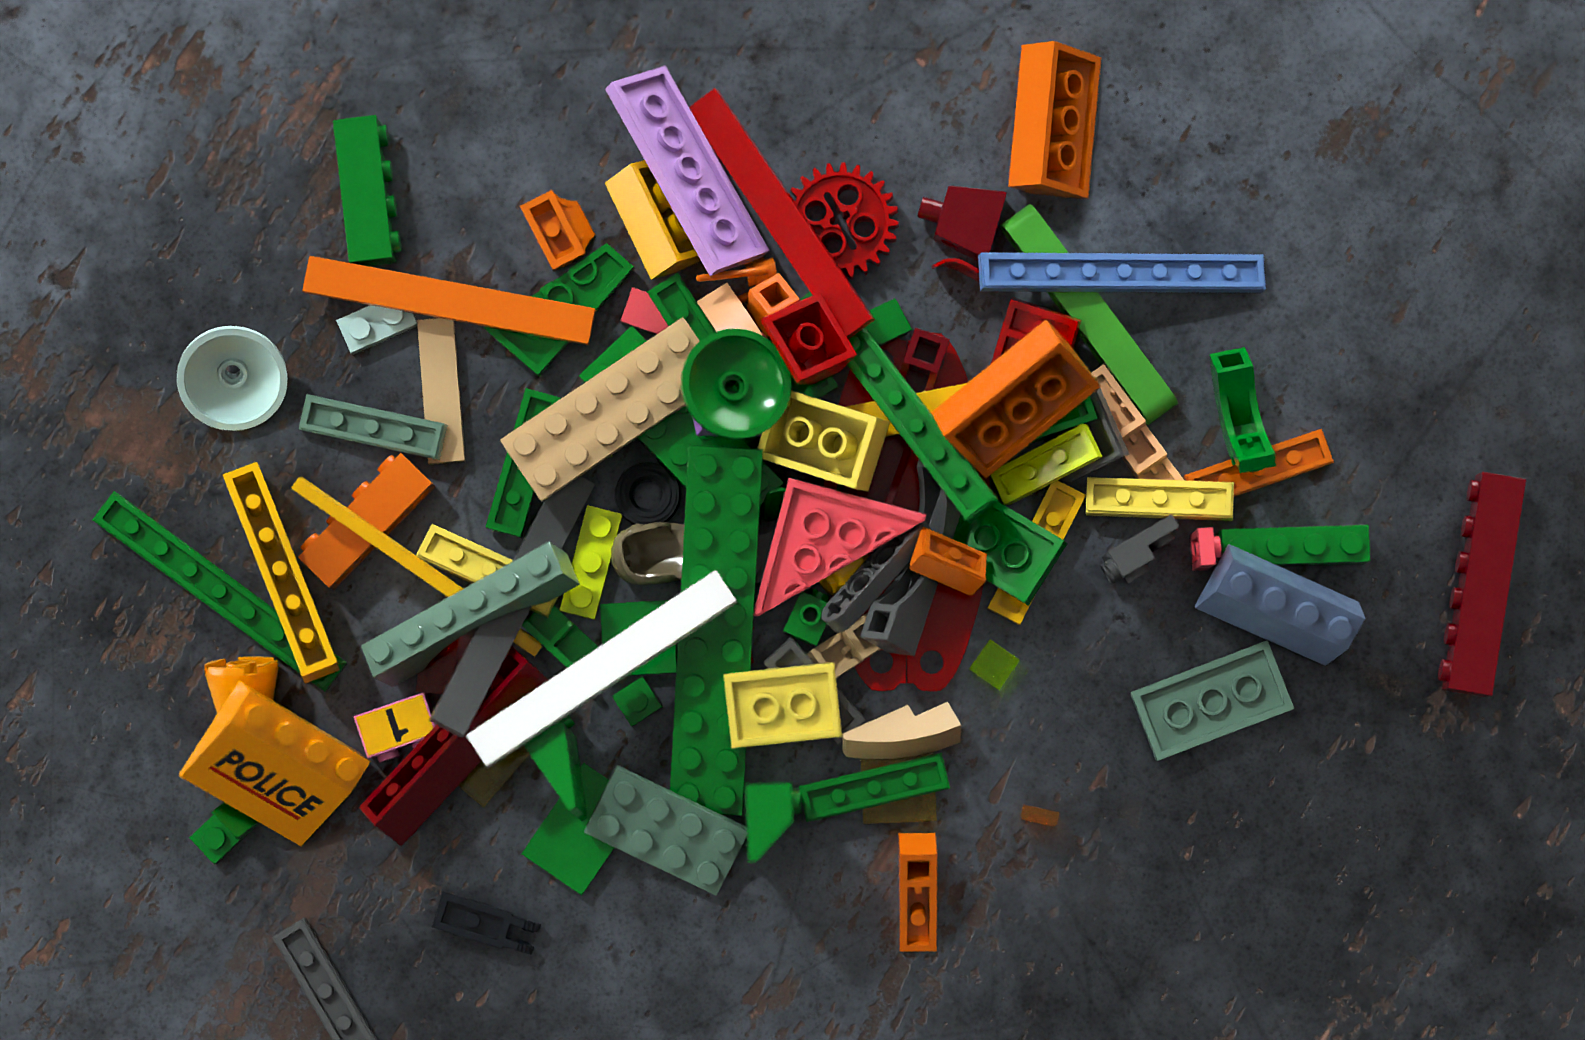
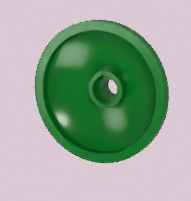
M724 329L706 336L691 350L681 372V393L689 413L705 430L723 438L747 439L765 432L783 415L790 398L791 377L789 369L775 345L767 338L746 329ZM727 382H732L736 385V394H730L726 391L725 384Z

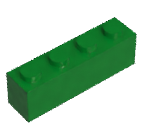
M376 115L333 120L349 263L364 266L397 263L396 253L401 252V240L399 231H393L391 219L392 217H397L395 196H389L387 182H393L391 161L384 158L383 147L389 146L387 126L381 125Z
M1369 525L1221 529L1216 533V536L1220 537L1221 556L1227 545L1230 544L1280 567L1364 565L1370 562Z

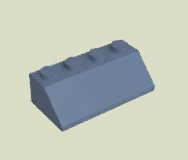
M1230 544L1227 545L1195 604V608L1325 666L1348 650L1365 620L1358 601Z

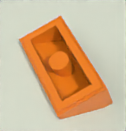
M923 527L910 561V570L967 595H973L986 582L987 554Z

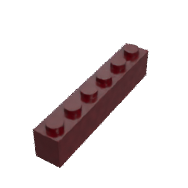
M1481 472L1475 476V480L1471 479L1469 482L1466 498L1467 501H1471L1469 516H1464L1461 526V537H1466L1464 552H1458L1455 564V572L1460 573L1458 587H1453L1449 607L1454 609L1452 623H1447L1444 633V644L1449 645L1447 659L1441 660L1438 671V680L1443 681L1442 690L1481 697H1489L1493 694L1526 479Z
M511 645L465 735L460 738L435 725L359 806L361 811L374 826L398 845L402 846L482 761L466 735L549 680Z

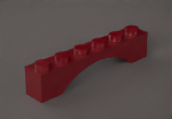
M915 327L900 373L913 390L919 393L933 390L950 339ZM900 434L885 437L869 491L858 490L856 496L893 505L912 451Z

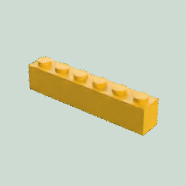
M258 462L223 474L227 489L304 683H309L339 671L337 660Z

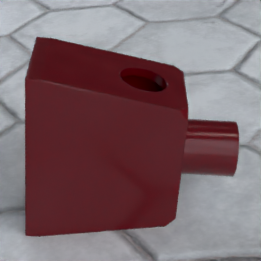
M948 186L944 202L927 197L922 198L917 218L938 223L934 235L936 242L978 261V256L981 252L990 253L1007 193L995 190Z

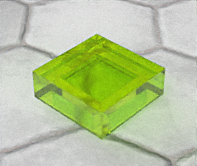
M990 639L969 670L999 690L1020 660Z

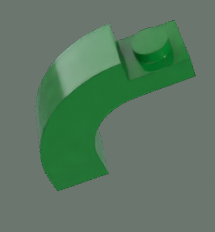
M1246 348L1209 354L1217 411L1232 465H1237L1240 473L1257 472L1264 468L1276 466L1275 453L1261 420L1255 389L1254 367Z

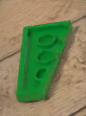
M606 243L572 266L562 276L540 288V291L531 297L595 308L597 312L634 270V266ZM484 327L491 336L537 376H540L569 344L567 341Z

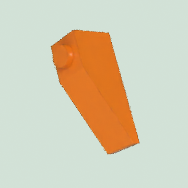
M899 833L900 952L937 951L936 833Z

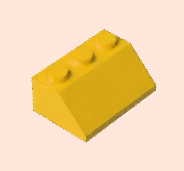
M645 160L629 164L605 182L651 280L676 273L701 261Z

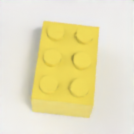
M791 390L789 402L783 415L772 427L762 433L757 449H763L762 459L854 489L869 491L890 421Z

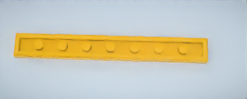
M298 477L291 487L298 494L447 597L464 589L304 477ZM520 628L513 641L534 657L542 648L541 643L522 628Z

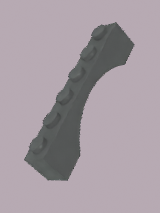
M919 459L917 464L919 513L927 514L925 522L931 530L953 539L961 513ZM909 562L884 593L870 605L860 637L888 653L914 656L938 582L911 571Z

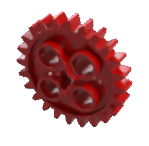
M842 162L839 172H834L833 167L828 163L826 174L821 175L814 168V180L810 181L802 176L800 180L804 188L800 190L792 187L790 190L791 194L796 198L794 202L822 243L828 238H837L842 242L841 249L836 253L830 254L840 269L847 271L849 278L853 280L854 269L859 268L862 273L867 275L868 262L877 267L880 266L878 253L889 256L890 250L885 245V242H896V236L889 232V230L899 228V221L889 217L898 213V207L887 206L893 199V193L881 194L885 187V182L882 180L873 184V171L862 177L860 176V165H856L852 173L847 172L845 162ZM845 190H852L859 197L854 204L844 205L838 200L839 195ZM826 193L831 195L841 218H848L846 220L847 230L857 246L855 250L850 249L841 227L838 224L833 225L835 223L834 214L824 198ZM813 206H820L825 209L826 215L820 221H811L806 216L808 209ZM864 221L869 222L875 227V230L868 237H860L854 231L857 224Z

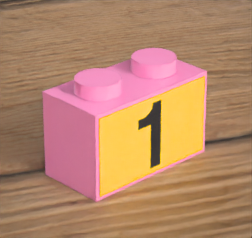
M424 692L353 716L367 758L374 759L377 757L379 763L399 757L398 750L412 745L414 749L436 725L429 721L433 709L428 694Z

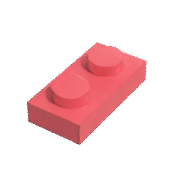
M1213 527L1198 528L1190 534L1192 570H1208L1216 564L1217 558H1221L1220 537L1214 536Z

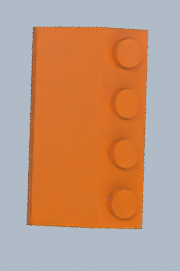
M1056 41L1022 45L1008 187L1030 194L1088 199L1101 57Z
M1045 320L931 413L943 436L987 478L1099 389L1101 385L1068 342Z

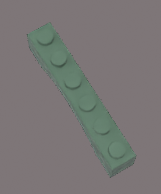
M549 541L361 645L372 676L394 687L423 671L429 662L444 648L474 628L510 612L549 602L580 585L567 553Z

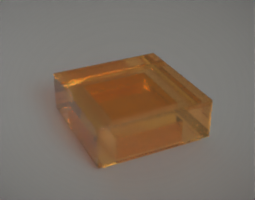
M1023 804L1020 808L1019 817L1020 820L1055 827L1060 813Z

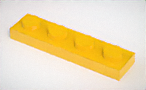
M1058 480L1050 484L1032 522L1064 540L1086 494ZM997 588L987 609L1020 625L1031 603L1027 606Z

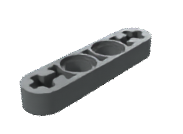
M925 521L876 548L825 605L821 618L834 632L840 633L848 630L911 561L921 529L926 527L931 530Z

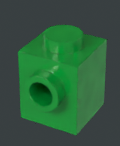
M812 588L808 594L803 591L800 592L783 633L813 647H817L827 626L821 618V613L831 597Z

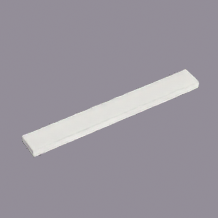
M715 570L466 736L488 768L735 605L737 603L736 599Z

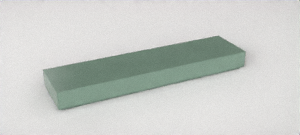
M306 394L299 430L440 460L448 425Z

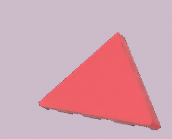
M789 478L753 615H762L925 521L927 514Z

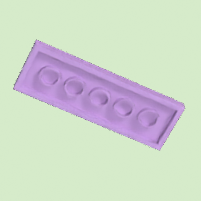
M659 67L611 82L605 89L709 276L762 258L770 250L667 67Z

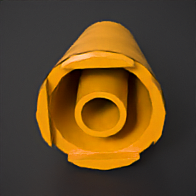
M245 656L238 657L237 661L227 663L225 658L204 664V673L217 714L238 681L243 682L273 700L278 674L277 659L274 660L273 657Z

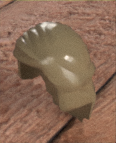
M668 522L636 523L621 531L615 537L611 548V561L617 575L633 585L662 584L681 580L684 524Z

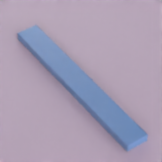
M981 252L978 256L980 291L1262 293L1266 290L1263 254Z

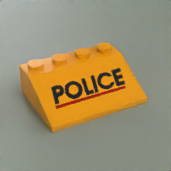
M238 681L179 773V776L302 846L350 795L371 761L357 750L243 682Z

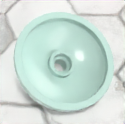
M223 326L202 333L186 347L178 364L177 388L185 407L201 422L221 430H245L263 423L278 410L287 390V368L278 348L264 335L245 327ZM234 365L239 368V372L231 374L226 368Z

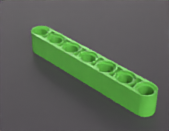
M1028 204L1000 225L1005 237L1018 253H1068L1031 204ZM1047 292L1062 314L1082 320L1078 335L1100 365L1104 364L1146 420L1147 425L1153 423L1178 404L1170 388L1098 292Z

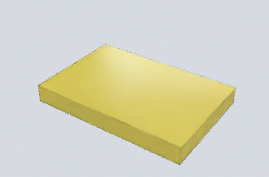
M834 662L724 674L732 749L842 737Z

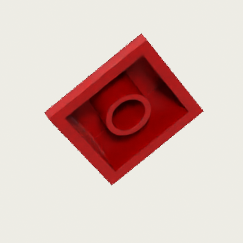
M820 292L765 316L760 320L797 384L813 385L839 373L857 355Z

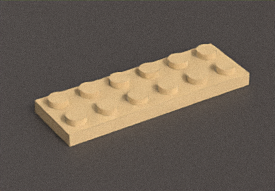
M684 317L500 439L541 502L685 406L681 393V372L687 356L700 341Z

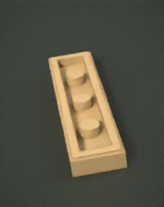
M443 318L417 320L424 417L426 420L448 425L440 460L428 458V464L466 462L455 321Z

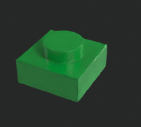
M643 676L612 695L631 727L662 708V705Z

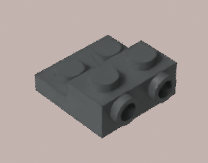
M1172 514L1112 548L1102 556L1104 564L1101 565V569L1110 584L1123 578L1126 579L1127 583H1130L1151 570L1148 563L1155 559L1152 552L1175 539L1172 532L1179 528V525Z

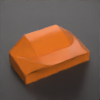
M550 190L520 206L553 272L586 255V247L595 234L578 201L560 198Z

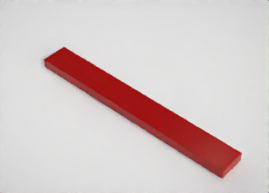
M716 88L712 89L689 108L717 156L811 294L821 293L846 337L850 339L875 320L719 90Z

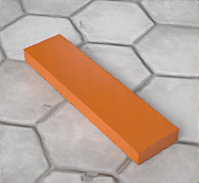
M1322 429L1272 445L1276 460V466L1264 468L1257 472L1240 473L1237 465H1232L1231 460H1227L1186 474L1183 477L1185 481L1234 482V497L1331 465L1334 461Z

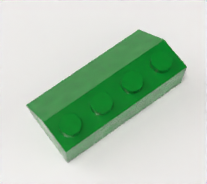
M791 783L745 785L749 861L759 860L792 824L793 814H800L799 790L792 791Z

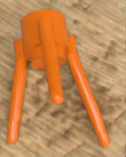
M762 257L742 264L746 265L745 269L723 271L712 276L700 274L696 276V280L702 282L746 277L748 287H752L776 275L777 271L774 258L763 259ZM749 291L737 296L741 303L748 301Z

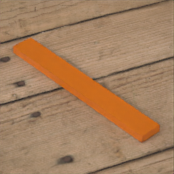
M309 256L302 289L307 294L583 345H589L596 312L595 308L315 256Z

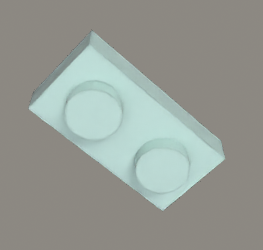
M372 305L336 320L352 355L417 327V321L413 313Z

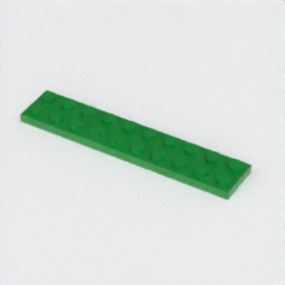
M689 445L681 593L716 570L737 603L678 642L670 790L719 814L742 816L746 747L732 749L724 674L751 670L763 449Z

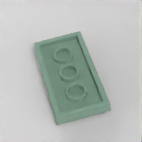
M1268 640L1130 692L1156 761L1294 709Z
M616 765L584 830V833L716 896L748 835L746 826L619 765Z

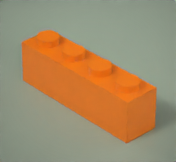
M402 453L397 457L390 455L377 469L380 474L371 483L368 481L363 482L353 492L352 497L354 500L347 507L387 536L436 487ZM329 516L326 520L329 526L320 535L312 534L301 545L300 549L303 552L298 558L328 588L335 590L376 547L332 516Z

